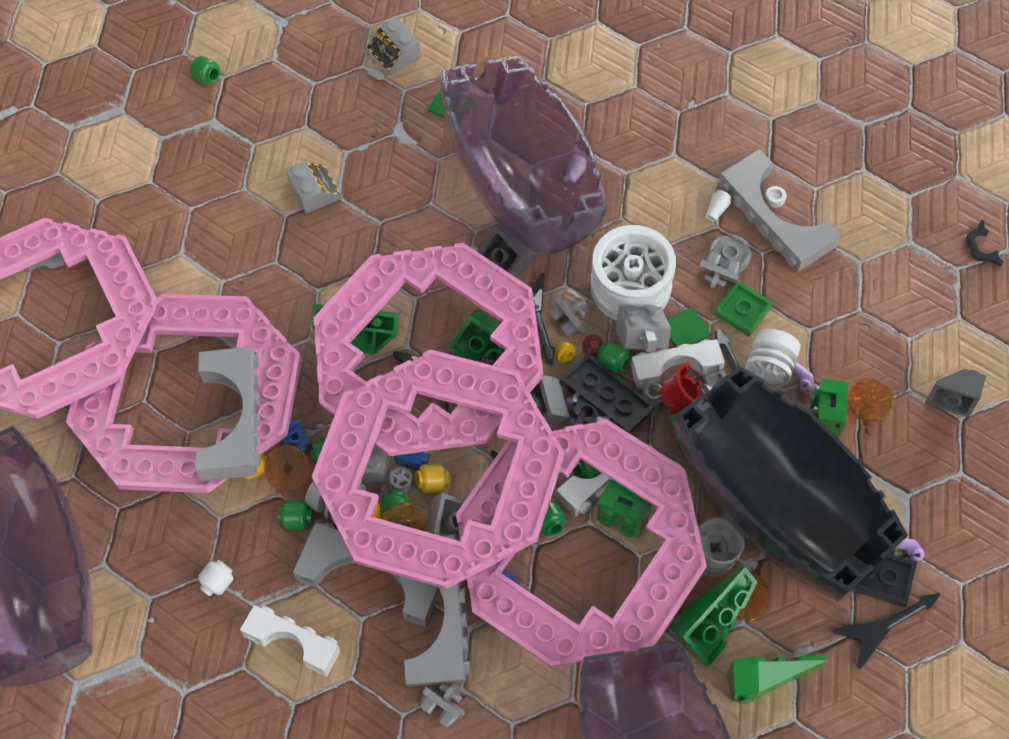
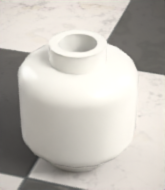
M217 560V562L210 561L198 576V580L202 584L200 589L209 596L213 593L222 595L233 581L231 574L233 570L220 560Z

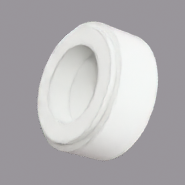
M772 186L767 189L765 202L769 206L777 208L785 203L786 192L783 188Z

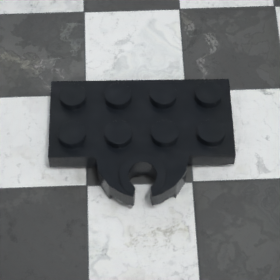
M589 353L567 371L559 381L563 387L574 394L571 411L575 420L579 418L581 412L591 414L590 417L584 419L583 425L607 419L630 434L656 407L653 402Z
M894 549L851 591L905 608L908 604L917 562L894 555Z

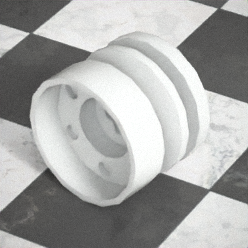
M762 329L756 333L745 369L764 379V383L770 385L787 384L790 382L794 363L797 360L801 345L794 336L784 331Z

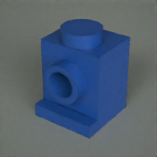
M299 419L291 422L288 435L282 441L293 460L297 457L306 456L313 449Z
M430 451L395 455V464L419 470L423 464L428 463Z

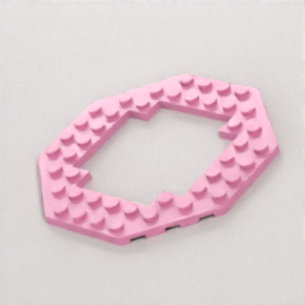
M43 218L0 237V280L59 253L62 254L68 268L88 259L116 316L96 325L103 343L25 379H20L13 364L1 369V410L39 419L122 379L158 305L157 298L125 236L118 234L113 236L105 231L92 228L90 230L82 229L79 225L66 222L61 224L53 222L52 219Z
M464 243L454 244L455 246L444 248L442 246L427 247L422 251L411 252V250L393 252L392 255L385 256L380 254L371 255L314 317L320 405L335 416L343 393L365 385L364 382L366 381L352 372L365 358V355L350 343L406 282L423 293L436 278L502 322L491 334L490 339L503 348L505 352L492 366L518 372L523 384L530 393L544 377L532 288ZM433 402L419 418H416L411 413L408 414L388 408L374 445L388 456L486 444L498 431L503 416L458 405L449 414Z
M162 294L157 297L158 305L135 352L152 353L156 335L238 337L236 348L252 346L255 355H259L260 368H257V374L260 377V387H257V393L260 396V406L257 407V412L260 416V426H257V432L260 435V446H257L259 456L288 435L302 358L300 353L288 343L287 339L278 329L271 325L263 313L257 310L247 296ZM102 339L96 343L94 341L86 346L85 350L103 343ZM125 373L120 381L83 397L70 405L66 420L67 425L119 489L209 493L227 480H200L196 472V450L204 448L130 445L133 433L132 425L113 424ZM219 428L216 444L225 439L234 429Z
M428 350L422 353L423 356L413 361L408 360L394 367L393 371L383 376L380 374L364 382L365 385L343 393L312 478L355 563L448 589L538 541L563 462L564 451L537 408L531 394L527 391L518 372ZM417 394L503 416L497 431V437L518 443L491 526L468 520L461 542L372 517L379 496L378 494L358 489L387 409L410 414Z
M607 419L552 431L564 451V458L559 473L568 478L581 459L658 509L647 524L646 529L665 542L613 619L592 606L580 625H577L502 574L514 554L467 578L472 612L551 667L654 648L707 568L686 470ZM509 440L506 442L456 513L460 542L468 520L491 526L518 445L517 442Z

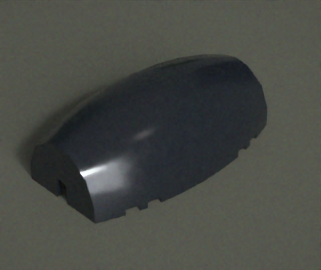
M738 366L713 385L707 396L703 393L675 416L671 423L673 435L698 483L736 531L780 569L808 587L838 602L905 540L908 534L894 509L890 510L883 500L886 496L882 490L877 491L870 481L872 476L835 434L797 401L793 404L782 396L784 394L783 391L778 388L776 391L764 384V379Z

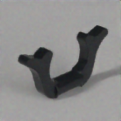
M981 220L978 227L967 234L965 242L974 259L992 262L1001 267L1004 262L998 256L999 251L995 250L993 253L985 254L979 250L975 241L976 236H987L989 230L985 228V221Z

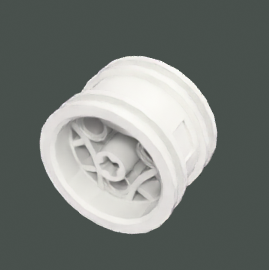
M640 225L621 226L606 233L595 246L592 260L590 292L598 309L616 321L618 307L629 305L647 307L655 305L664 310L669 302L676 268V256L668 240L659 232Z

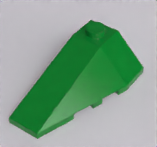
M478 308L469 315L448 346V349L454 354L469 360H477L481 356L498 360L505 352L503 348L490 339L491 334L497 329L499 324Z
M741 566L684 609L667 629L679 644L706 667H709L724 650L727 644L725 639L730 629L735 628L737 624L735 619L740 609L745 608L758 582L745 566Z
M778 656L771 661H765V657L735 659L732 661L727 672L732 702L739 701L740 704L751 703L754 699L822 668L826 662V656H798L793 658L792 661H788L785 656Z

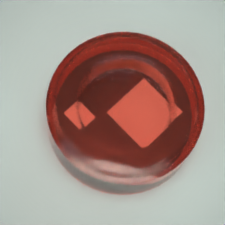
M598 335L586 336L582 342L583 353L585 355L589 353L593 357L599 356L598 350L604 344L603 339Z

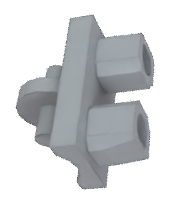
M710 251L705 261L702 260L700 264V270L714 275L706 274L704 279L712 282L710 289L714 290L716 285L725 287L727 281L719 278L736 283L738 280L739 262L729 259L726 267L722 268L717 266L721 256Z
M560 296L555 298L554 300L557 304L549 310V313L557 322L566 315L569 318L568 321L560 326L568 337L578 331L583 334L586 328L576 316L579 315L582 319L587 316L585 313L587 308L585 301L577 302L575 299H572L569 302L572 305L570 309Z
M442 684L439 690L445 693V695L432 686L430 688L426 687L422 693L425 696L420 704V708L432 714L439 705L444 711L438 718V721L444 726L450 727L457 719L463 718L466 714V711L451 701L453 699L459 703L462 700V697L456 693L459 689L457 684H452L450 688Z

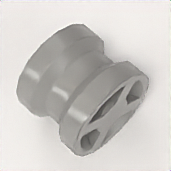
M403 467L392 470L389 476L391 489L406 494L409 493L413 487L411 472Z

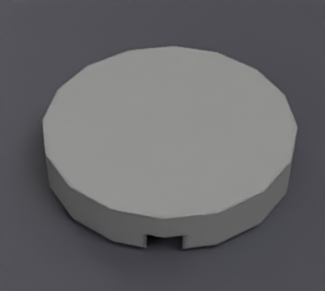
M734 234L717 237L709 249V253L712 251L721 256L717 266L725 268L729 259L739 262L738 273L748 267L752 256L748 242Z

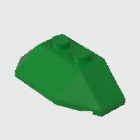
M313 304L311 327L314 330V317L325 304ZM381 309L350 344L363 353L376 354L398 335L400 313Z

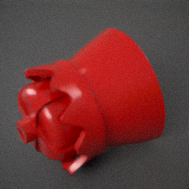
M689 362L681 364L675 375L662 383L663 387L658 391V395H663V405L671 409V415L679 413L701 396L699 386L702 385V382L699 380L696 383L691 377L686 375L691 367Z

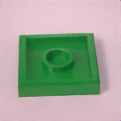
M737 281L714 310L713 315L750 337L773 307L774 302Z

